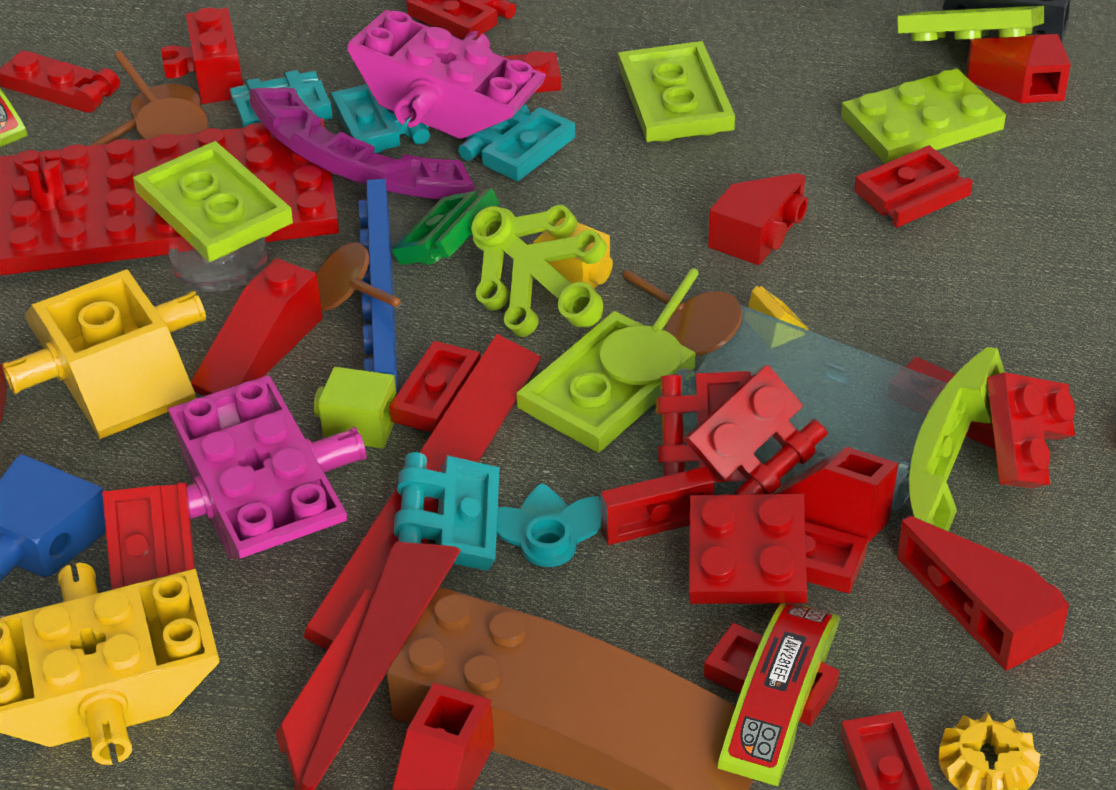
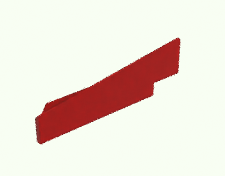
M396 542L388 554L374 593L368 589L365 590L275 733L280 752L287 753L295 782L293 790L316 789L461 549L456 546L408 542Z

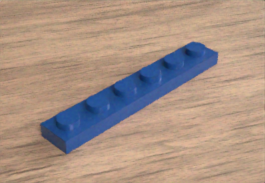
M386 179L367 180V199L359 200L361 228H369L360 229V244L367 248L370 258L362 281L394 295L390 215ZM362 292L364 322L372 321V324L363 325L365 355L373 354L374 358L364 359V371L394 375L396 393L398 394L394 307Z

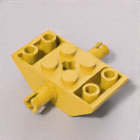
M126 269L32 304L25 317L43 349L13 361L2 363L5 378L13 394L20 393L24 389L55 377L59 381L63 380L99 439H102L168 412V408L196 399L194 389L170 333L197 322L206 321L205 310L195 291L188 292L184 296L154 307L129 270Z
M76 563L79 581L74 582L71 566L67 565L58 574V585L61 588L63 602L0 618V733L48 747L90 737L91 754L95 762L103 765H112L109 750L110 743L115 744L118 762L128 758L132 752V743L128 737L127 727L169 716L220 662L196 569L98 593L96 574L92 566L86 563Z

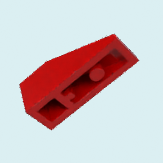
M275 258L248 283L191 381L194 392L207 396L248 381L262 378L323 319L317 273Z
M913 516L902 520L897 559L1005 671L1061 643L1069 603L1064 599V596L1056 586L1047 583L1031 566Z

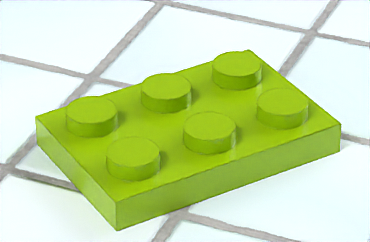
M1044 6L912 12L898 16V34L911 33V41L938 40V38L946 37L945 31H955V39L982 38V36L989 35V29H999V37L1026 36V34L1033 33L1034 26L1044 23Z
M703 41L618 52V68L646 142H665L675 138L714 135L718 132L735 130V114Z
M958 68L842 102L841 118L885 164L928 145L938 150L1003 130L1006 114Z
M216 141L133 177L136 193L209 263L293 223L291 207Z
M613 311L517 392V408L600 453L654 405L657 397H661V382L651 385L623 383L608 375L600 363V348L603 341L609 335L622 328L640 326L642 324ZM681 345L683 353L682 363L674 375H682L683 379L695 368V352Z

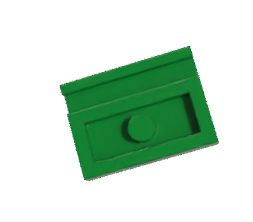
M492 188L485 189L480 196L477 191L442 197L391 251L400 266L419 262L422 265H430L442 257L449 258L472 234L471 226L475 216L484 208L490 206L498 207L500 202Z

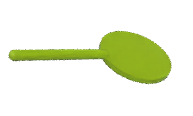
M692 268L689 270L653 326L640 325L622 328L609 335L603 341L600 348V363L608 375L627 384L651 385L661 382L660 376L674 375L682 363V347L679 341L672 334L663 330V328L699 274L697 269Z

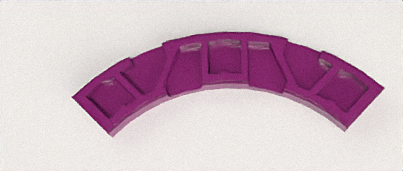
M254 88L250 91L249 103L256 116L279 141L295 153L334 174L367 185V180L386 179L387 191L422 198L441 199L445 196L471 192L475 189L471 178L460 160L430 159L403 154L401 159H393L374 153L375 147L373 145L357 140L341 131L334 135L320 125L321 119L305 105L294 88Z

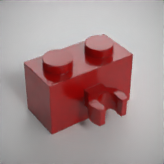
M208 7L197 12L186 13L191 47L184 48L172 45L161 48L165 77L169 79L179 78L188 72L196 71L202 104L231 100L230 88L242 86L243 82L228 7L220 9Z

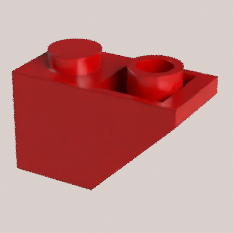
M1058 34L970 39L966 77L978 86L1021 104L1065 101L1071 63Z
M793 173L732 184L709 210L708 248L760 265L772 250L780 248L786 233L794 223L799 224L803 220L808 208V197L804 196L805 175Z
M845 447L791 477L773 494H804L805 522L867 538L869 543L890 520L899 463L851 447Z
M434 682L407 729L392 790H472L495 746L491 699Z

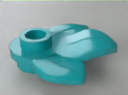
M543 483L539 484L530 493L521 509L498 507L497 535L502 540L521 547L523 556L530 563L541 567H555L568 562L574 556L577 544L596 534L601 526V501L599 497L583 498L568 506L551 488Z

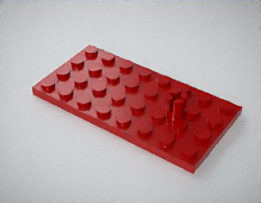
M320 118V125L325 128L324 119ZM253 123L245 128L226 130L210 128L193 134H161L151 139L134 141L118 139L109 144L92 146L76 144L59 150H45L42 152L26 150L17 155L0 156V276L197 251L136 193L133 177L214 141L219 143L291 207L292 224L250 244L339 233L331 172L292 151L279 141L263 123Z

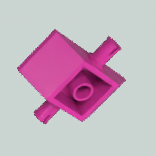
M387 9L350 40L347 49L378 104L394 111L397 120L404 125L411 118L407 127H415L421 122L459 139L512 118L542 85L546 74L534 70L531 65L524 61L509 60L492 53L489 40L484 34H481L477 40H474L478 35L477 31L470 32L465 36L464 40L453 37L450 32L443 28L428 27L412 20L406 13L389 11Z
M270 375L168 408L169 416L193 483L188 485L191 519L202 515L210 519L229 559H241L347 521L346 511L324 473L356 461L366 460L367 455L364 442L356 427H351L347 431L311 443L308 438H304Z

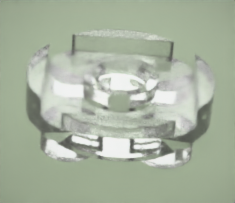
M265 237L210 263L196 249L179 251L178 244H171L169 246V258L174 276L183 283L184 288L188 292L195 291L196 293L219 292L237 287H246L265 267L268 258Z

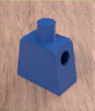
M20 454L0 479V582L15 566L41 577L52 576L105 534L103 487Z

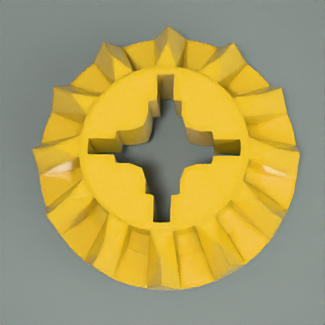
M988 711L977 720H972L962 715L955 727L945 728L938 750L940 768L947 780L958 790H1028L1037 777L1041 755L1034 748L1032 733H1021L1018 731L1013 718L1005 723L994 721ZM985 743L994 746V752L998 755L993 770L989 769V763L985 761L984 753L981 752L982 745Z

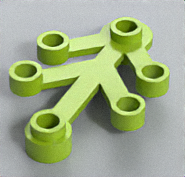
M564 205L553 206L546 212L515 217L506 208L490 206L481 210L472 222L471 230L474 243L484 252L481 282L476 288V298L486 309L497 311L507 304L510 297V305L504 315V323L518 337H526L532 334L538 326V316L530 308L533 277L559 299L558 309L560 313L573 326H593L602 316L603 300L590 284L586 282L572 284L548 263L579 257L586 264H595L605 256L607 251L606 242L594 230H584L577 236L569 237L577 227V219ZM565 218L563 223L555 226L560 219ZM549 231L557 240L527 245L519 237ZM595 242L590 250L584 252L589 244ZM504 252L513 259L511 294L509 289L500 281ZM497 289L495 295L491 298H488L490 293ZM526 315L524 321L516 325L518 319Z

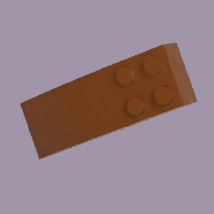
M442 587L437 589L387 671L393 719L411 724L434 682L491 699L495 744L492 749L493 752L608 790H750L754 779L718 769L719 757L736 706L661 666L605 641L552 621Z

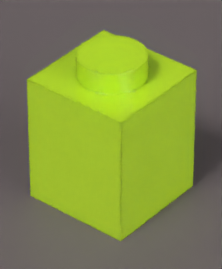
M334 366L325 387L320 386L314 399V415L321 420L323 439L347 431L351 427H356L362 437L364 446L384 449L394 426V422H391L389 406L397 395L395 376Z

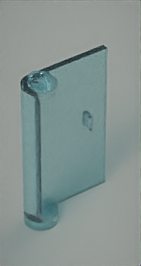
M740 305L743 313L742 322L736 334L725 345L708 353L697 372L682 368L675 374L682 375L683 396L697 395L696 373L751 371L754 374L761 366L768 364L804 405L788 420L794 428L800 431L812 419H816L828 432V435L815 446L816 454L804 465L797 463L792 469L802 472L845 447H851L897 462L899 464L891 510L894 511L900 510L910 495V466L918 434L929 410L948 384ZM697 413L683 414V424L695 428L698 425ZM771 436L755 453L770 459L782 446Z

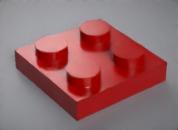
M804 494L690 495V604L807 603Z

